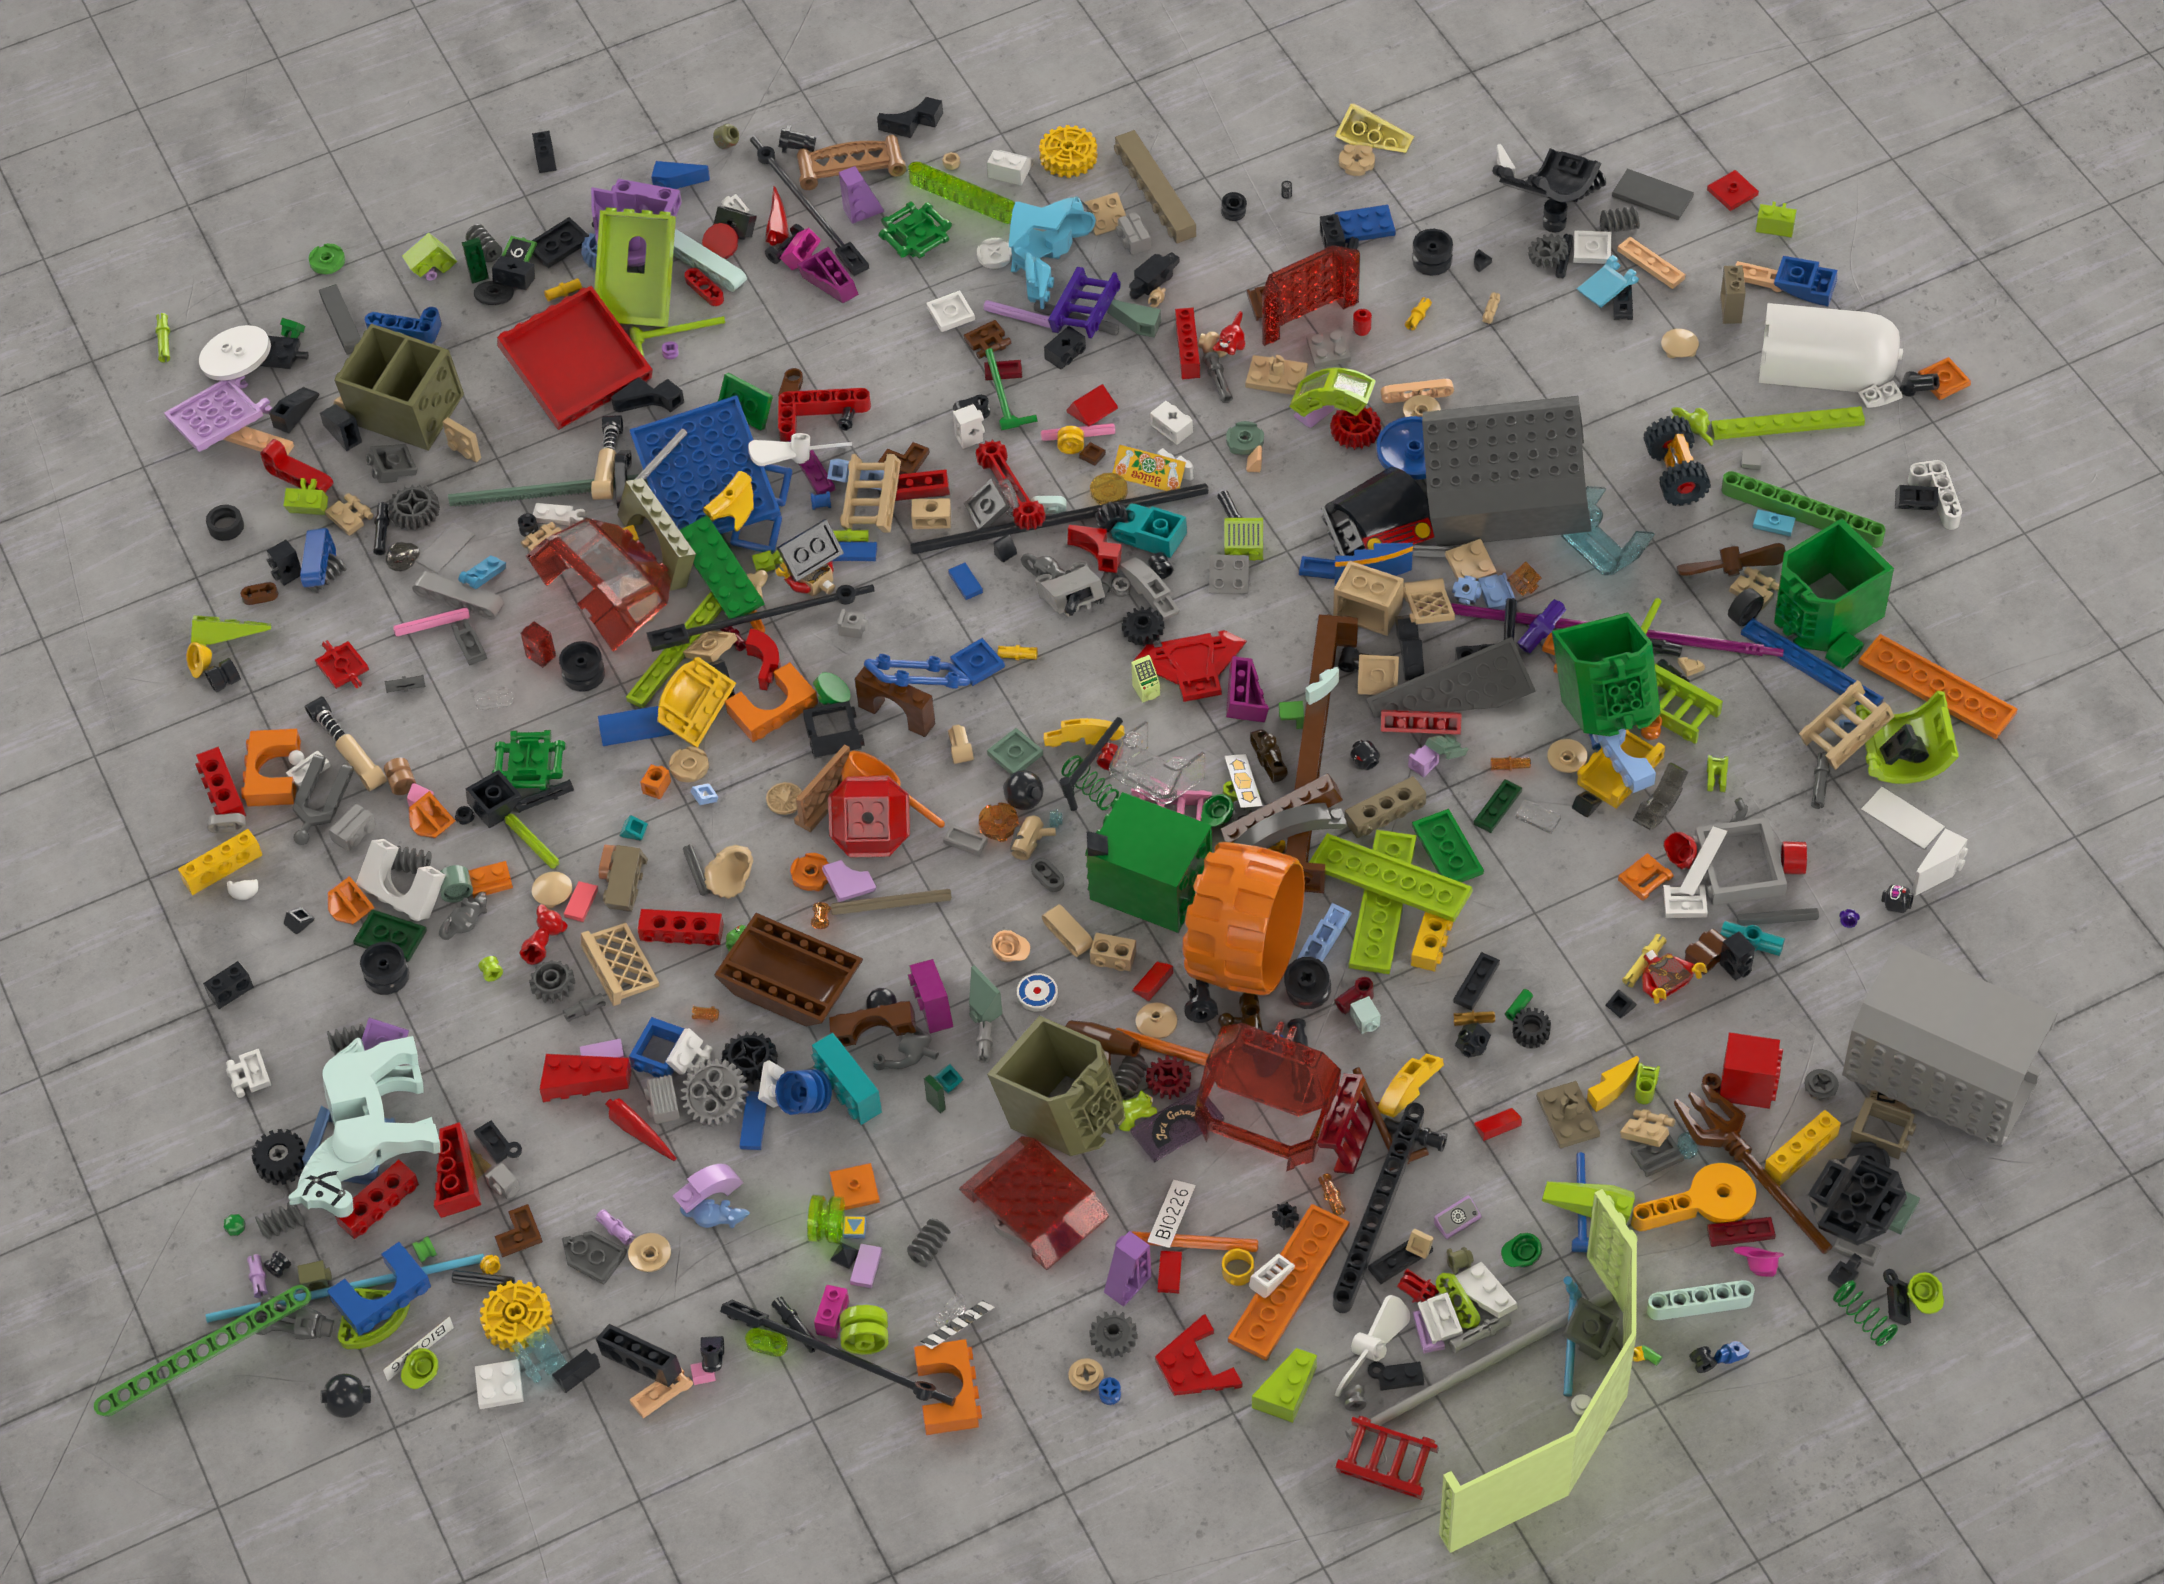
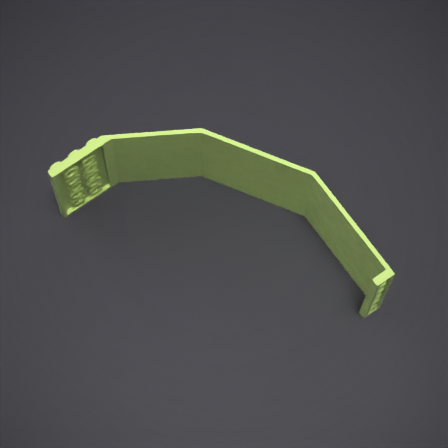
M1603 1189L1594 1193L1587 1259L1623 1312V1348L1573 1432L1461 1486L1452 1471L1443 1475L1439 1535L1450 1553L1567 1497L1627 1398L1636 1340L1638 1240L1635 1232L1627 1227L1623 1214L1621 1212L1618 1213L1615 1209L1611 1196L1606 1195Z

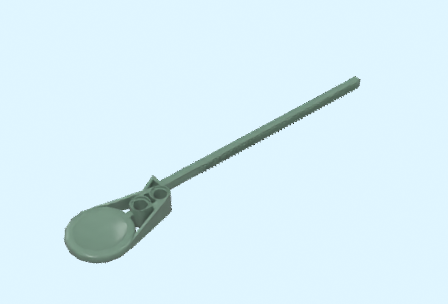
M639 474L627 475V481L634 480ZM615 477L613 481V491L614 489H616ZM594 479L448 494L450 506L459 507L462 505L463 507V505L470 506V504L477 505L478 503H483L484 505V503L488 504V502L490 504L491 502L498 503L499 501L509 502V500L512 502V500L516 501V499L518 501L520 499L526 500L527 498L530 500V498L537 499V497L544 498L545 496L546 498L548 496L551 498V496L554 497L555 495L557 497L558 495L565 496V494H571L572 496L573 493H578L579 495V493L582 494L583 492L585 494L586 492H592L591 485Z

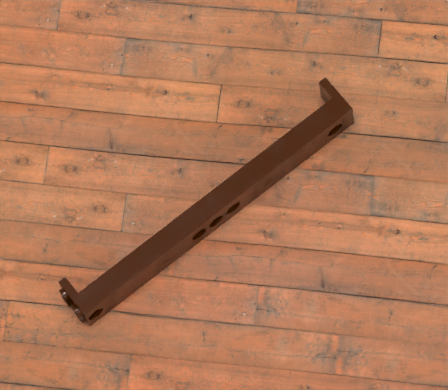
M1319 614L1309 685L1319 682V674L1334 668L1337 646L1357 647L1358 618ZM1331 691L1311 705L1308 702L1306 703L1294 791L1320 777ZM1312 830L1288 837L1286 855L1297 858L1303 867L1304 892L1324 894L1325 864L1308 862Z

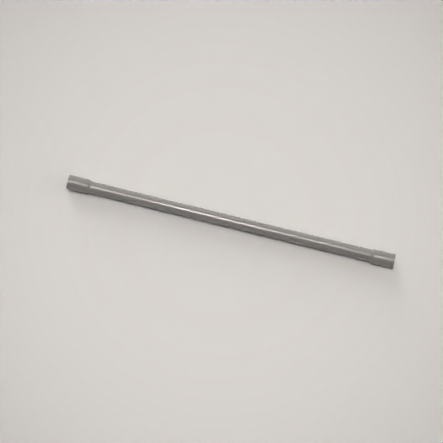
M1606 1289L1591 1297L1588 1301L1601 1308L1614 1299L1611 1292ZM1569 1311L1370 1418L1372 1420L1371 1423L1381 1426L1567 1325ZM1356 1426L1345 1431L1351 1443L1357 1430ZM1366 1430L1364 1436L1369 1434L1370 1431Z

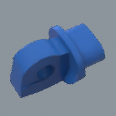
M1733 1341L1730 1344H1724L1721 1349L1717 1350L1714 1358L1717 1364L1722 1362L1724 1364H1732L1746 1358L1750 1351L1741 1342Z

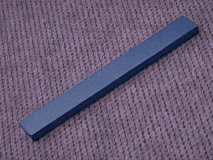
M1753 618L1741 630L1742 636L1756 644H1764V647L1784 649L1783 657H1779L1780 659L1839 695H1842L1850 685L1856 682V680ZM1862 685L1865 691L1864 696L1878 707L1883 702L1884 697ZM1856 701L1854 704L1858 706L1861 703Z

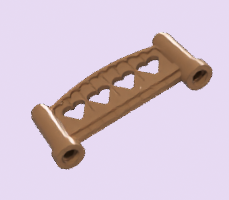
M888 135L885 141L846 142L828 146L814 152H809L803 148L797 153L801 175L799 181L801 188L804 190L815 189L818 185L817 179L838 176L840 171L856 166L859 172L888 168L889 173L896 177L906 172V164L901 156L898 139L894 135ZM882 150L878 158L868 153L869 151ZM854 153H865L861 160H856L851 156ZM835 156H847L843 163H839L834 159ZM829 158L825 166L816 162L817 159Z

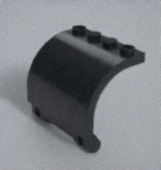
M1550 148L1539 171L1535 175L1531 174L1525 181L1515 178L1512 169L1497 164L1493 167L1492 172L1500 178V183L1510 188L1559 202H1569L1579 198L1590 188L1602 163Z
M1392 466L1325 505L1331 514L1339 510L1348 515L1358 526L1364 538L1425 518H1429L1431 523L1428 498L1421 487L1408 473Z

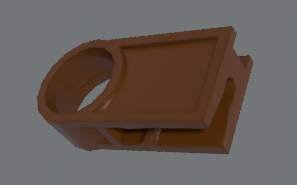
M791 368L785 372L778 396L783 392L801 390L803 384V373L801 370ZM791 376L800 377L795 381H791L788 379Z

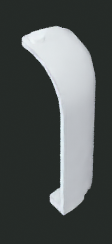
M1768 303L1759 383L1860 392L1875 384L1877 387H1880L1893 379L1898 360H1902L1903 349H1900L1899 330L1890 320L1873 313Z

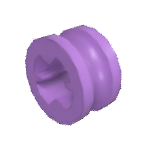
M666 342L662 345V355L664 358L674 359L678 356V345L675 342Z

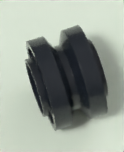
M1230 192L1224 195L1221 202L1222 216L1229 221L1241 220L1246 214V198L1238 192Z

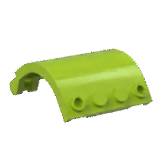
M1938 690L1922 706L1909 712L1894 714L1895 717L1865 743L1867 752L1865 759L1869 765V775L1877 777L1879 781L1894 784H1910L1933 778L1948 769L1959 757L1945 693ZM1862 704L1855 707L1856 715L1862 720H1865L1872 713ZM1905 724L1911 725L1915 735L1922 738L1929 757L1921 763H1912L1898 759L1892 765L1886 764L1879 748Z

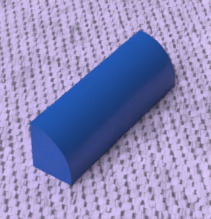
M658 706L598 716L603 746L674 735L675 733L657 722Z

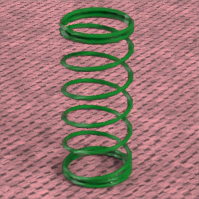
M1079 755L1069 758L1064 763L1061 774L1064 777L1071 776L1083 759ZM1079 758L1072 764L1068 771V774H1064L1067 765L1072 760ZM1078 762L1077 766L1071 771L1072 767ZM1089 765V770L1087 771V773H1086L1082 778H1080L1078 781L1082 780V779L1089 773L1090 768H1091L1090 765ZM1097 771L1087 776L1082 787H1078L1075 783V787L1082 789L1084 795H1089V799L1092 802H1096L1097 807L1101 810L1111 808L1114 800L1119 797V791L1112 789V785L1109 784L1100 791L1097 800L1091 799V795L1102 788L1105 778L1098 779L1093 784L1089 794L1084 792L1083 788L1090 786L1098 776ZM1096 773V776L1092 780V782L1084 786L1087 779L1092 774ZM1103 779L1102 785L1092 792L1094 786ZM1108 786H1110V787H1111L1110 790H1108V791L1099 799V796H1100V794L1103 792V790H1104L1105 788H1107ZM1116 791L1113 801L1107 806L1101 807L1104 799L1110 793Z
M1854 1281L1846 1282L1836 1291L1833 1300L1835 1303H1838L1839 1307L1847 1306L1846 1314L1855 1315L1854 1322L1856 1324L1863 1323V1332H1871L1870 1339L1875 1341L1877 1346L1886 1344L1897 1333L1898 1326L1896 1324L1888 1326L1876 1339H1873V1332L1888 1319V1316H1884L1874 1328L1866 1331L1864 1329L1865 1323L1874 1317L1880 1308L1874 1309L1864 1321L1857 1322L1856 1317L1858 1313L1864 1310L1871 1303L1872 1299L1864 1302L1857 1312L1849 1314V1306L1858 1300L1864 1291L1858 1292L1848 1304L1840 1305V1302L1846 1299L1856 1287Z

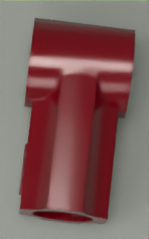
M1369 977L1358 978L1353 987L1334 999L1338 1010L1346 1015L1350 1012V1004L1368 996L1372 1000L1374 997L1373 981Z

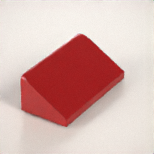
M1156 962L1132 991L1145 1000L1150 1001L1174 973L1173 966L1167 963Z
M1513 1108L1475 1122L1474 1126L1482 1140L1485 1141L1522 1126V1118Z

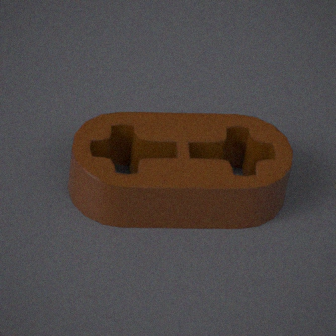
M266 582L246 586L241 590L240 594L243 603L254 605L273 601L278 597L279 593L274 583Z

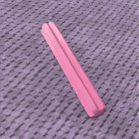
M1114 423L1091 425L1089 427L1078 426L1083 430L1084 437L1115 434ZM1061 428L1042 430V441L1058 440L1057 433Z
M465 607L398 624L393 629L398 637L468 619L470 615L468 608Z

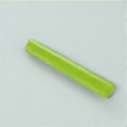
M510 813L505 817L506 824L550 868L555 869L556 866H559V859L514 814Z

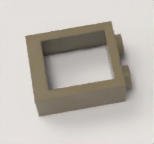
M1743 265L1724 266L1720 292L1723 324L1742 323L1746 294Z
M1866 1097L1853 1127L1850 1142L1854 1144L1861 1142L1875 1143L1877 1147L1886 1150L1890 1157L1899 1159L1901 1153H1906L1910 1143L1907 1140L1908 1136H1913L1917 1124L1913 1123L1915 1114ZM1871 1115L1904 1127L1899 1143L1895 1144L1863 1132L1869 1116Z

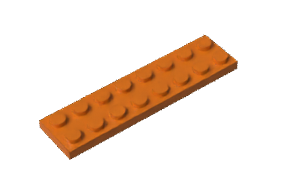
M1882 634L1878 635L1859 658L1858 664L1925 701H1928L1937 690L1944 692L1950 715L1994 739L1998 738L2017 714L2018 709Z
M1311 1204L1280 1254L1293 1263L1295 1268L1266 1298H1263L1258 1293L1254 1295L1229 1335L1228 1342L1267 1361L1349 1228L1350 1222ZM1276 1264L1277 1267H1279L1281 1270H1283V1268H1282L1281 1266H1279L1278 1264Z

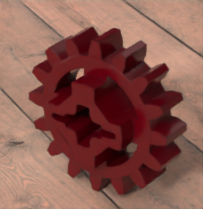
M1166 1055L1165 1060L1158 1057V1063L1151 1062V1068L1146 1069V1082L1148 1089L1153 1090V1095L1160 1093L1161 1099L1165 1095H1168V1099H1171L1174 1094L1177 1098L1180 1097V1091L1186 1093V1087H1190L1191 1072H1189V1065L1184 1066L1183 1059L1178 1062L1177 1056L1170 1060L1169 1056Z

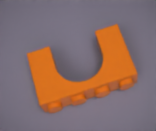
M790 662L774 671L776 684L787 696L786 701L781 706L771 710L759 709L741 691L725 700L727 713L752 742L764 738L768 733L779 729L788 721L796 719L803 713V710L814 708L818 704L816 691Z
M297 728L250 731L249 739H246L248 755L244 757L246 771H243V782L245 786L241 788L242 799H245L248 807L294 804L297 788L293 777L269 778L259 774L262 765L272 758L289 757L292 751H300L301 739Z
M966 1339L943 1342L933 1349L926 1345L914 1347L918 1376L949 1373L959 1378L963 1383L962 1390L955 1397L956 1401L953 1406L943 1402L922 1405L926 1435L978 1428V1419H982L981 1406H976L975 1399H979L978 1386H973L972 1380L976 1379L975 1366L970 1367L969 1360L974 1359L972 1347H967Z

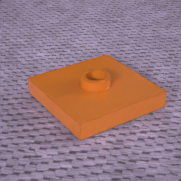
M1949 357L1918 371L1919 375L1938 374L1939 389L1930 391L1939 400L1971 385V380Z
M871 1163L829 1172L838 1212L880 1203Z

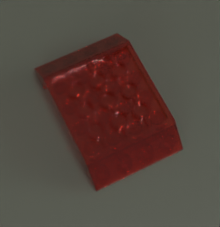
M1332 245L1269 274L1262 293V344L1266 346L1279 340L1280 326L1335 300L1343 310L1359 303L1360 251Z
M1021 1136L959 1188L973 1203L979 1200L1031 1248L1032 1258L1045 1270L1051 1268L1109 1218V1214L1095 1192L1039 1141L1031 1137Z

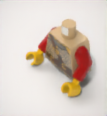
M832 561L797 582L793 581L785 563L780 565L784 571L779 567L776 569L777 576H784L785 582L795 592L816 596L822 590L830 594L835 589V585L832 583L834 572Z

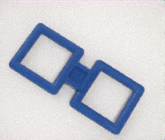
M774 464L765 465L764 469L766 471L784 474L780 496L776 498L778 506L783 507L786 504L793 471L791 468ZM779 515L767 519L774 521L769 545L740 540V530L732 531L730 544L759 552L770 550L771 554H773L777 545L782 516Z

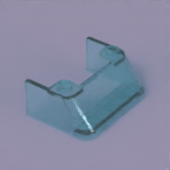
M1587 486L1586 493L1592 532L1563 534L1561 537L1599 573L1604 576H1612L1636 561L1655 534L1647 531H1635L1629 542L1621 548L1598 527L1603 519V512L1596 504L1606 491V488Z

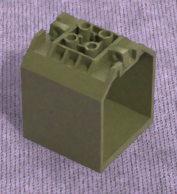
M1040 1015L987 1074L1010 1128L1069 1156L1100 1149L1106 1142V1139L1101 1137L1104 1132L1112 1135L1116 1130L1114 1124L1120 1126L1126 1119L1123 1098L1101 1043ZM1065 1076L1075 1080L1071 1085L1072 1087L1065 1094L1048 1098Z

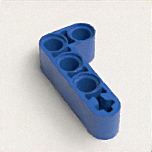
M436 307L424 309L420 319L378 312L368 313L364 319L367 329L370 324H374L431 344L436 340L442 326L440 314Z
M328 528L307 531L301 567V583L304 588L324 585L329 553L336 556V547Z

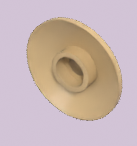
M1427 395L1413 396L1403 406L1405 417H1423V412L1441 410L1438 401Z
M1562 739L1554 742L1547 752L1549 764L1557 771L1563 773L1578 771L1582 765L1586 764L1588 757L1585 747L1572 739Z
M1163 1003L1147 1004L1136 1015L1138 1031L1142 1035L1152 1038H1165L1172 1034L1177 1026L1175 1011Z
M646 1233L638 1236L632 1241L628 1249V1258L631 1265L643 1272H653L661 1269L667 1264L671 1256V1247L668 1240L656 1233ZM650 1254H653V1255H654L653 1257H650V1258L647 1257V1256L650 1255Z

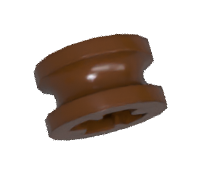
M1714 1073L1704 1075L1701 1087L1703 1088L1708 1082H1715V1086L1711 1084L1708 1087L1718 1093L1721 1078Z

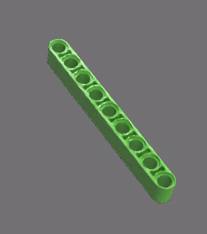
M1728 471L1723 475L1721 491L1728 497L1776 514L1794 517L1796 521L1821 530L1843 518L1873 548H1878L1883 544L1886 529L1879 522L1734 471Z

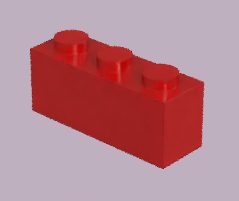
M947 469L900 474L895 501L950 495Z

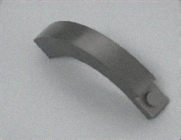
M1326 803L1302 805L1263 819L1245 831L1234 843L1268 849L1279 841L1295 834L1320 829H1345L1347 823L1341 808H1327Z

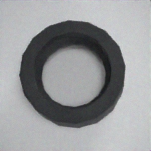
M229 504L219 505L210 510L206 516V525L209 533L216 540L229 541L239 536L244 529L242 515L235 506ZM225 517L236 519L231 526L226 528L214 526L218 520Z
M1753 588L1745 589L1731 603L1728 609V617L1739 626L1747 625L1761 611L1764 604L1763 596Z

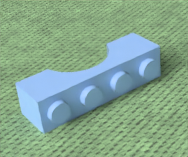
M1620 729L1618 735L1610 737L1593 734L1596 743H1600L1604 755L1612 761L1614 770L1622 776L1624 785L1629 787L1633 793L1655 784L1656 772L1646 758L1631 757L1621 749L1620 745L1625 741V729Z

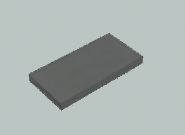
M1628 168L1612 192V197L1675 220L1680 219L1694 196L1692 191Z

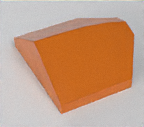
M430 791L409 807L410 827L420 836L436 838L456 821Z
M350 876L327 893L328 911L336 921L353 925L375 908Z

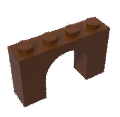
M865 666L855 677L859 708L876 714L885 702V698H888L898 704L905 712L908 730L926 737L936 724L932 695L910 685L903 687L894 683L882 682Z

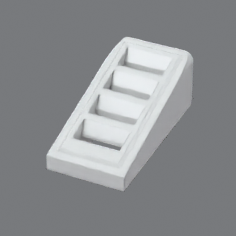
M1498 144L1496 152L1497 164L1511 168L1515 177V166L1503 146Z
M1278 1253L1251 1276L1249 1287L1263 1298H1266L1291 1273L1295 1265ZM1276 1264H1278L1279 1266H1281V1267L1283 1268V1270H1281L1279 1267H1277Z

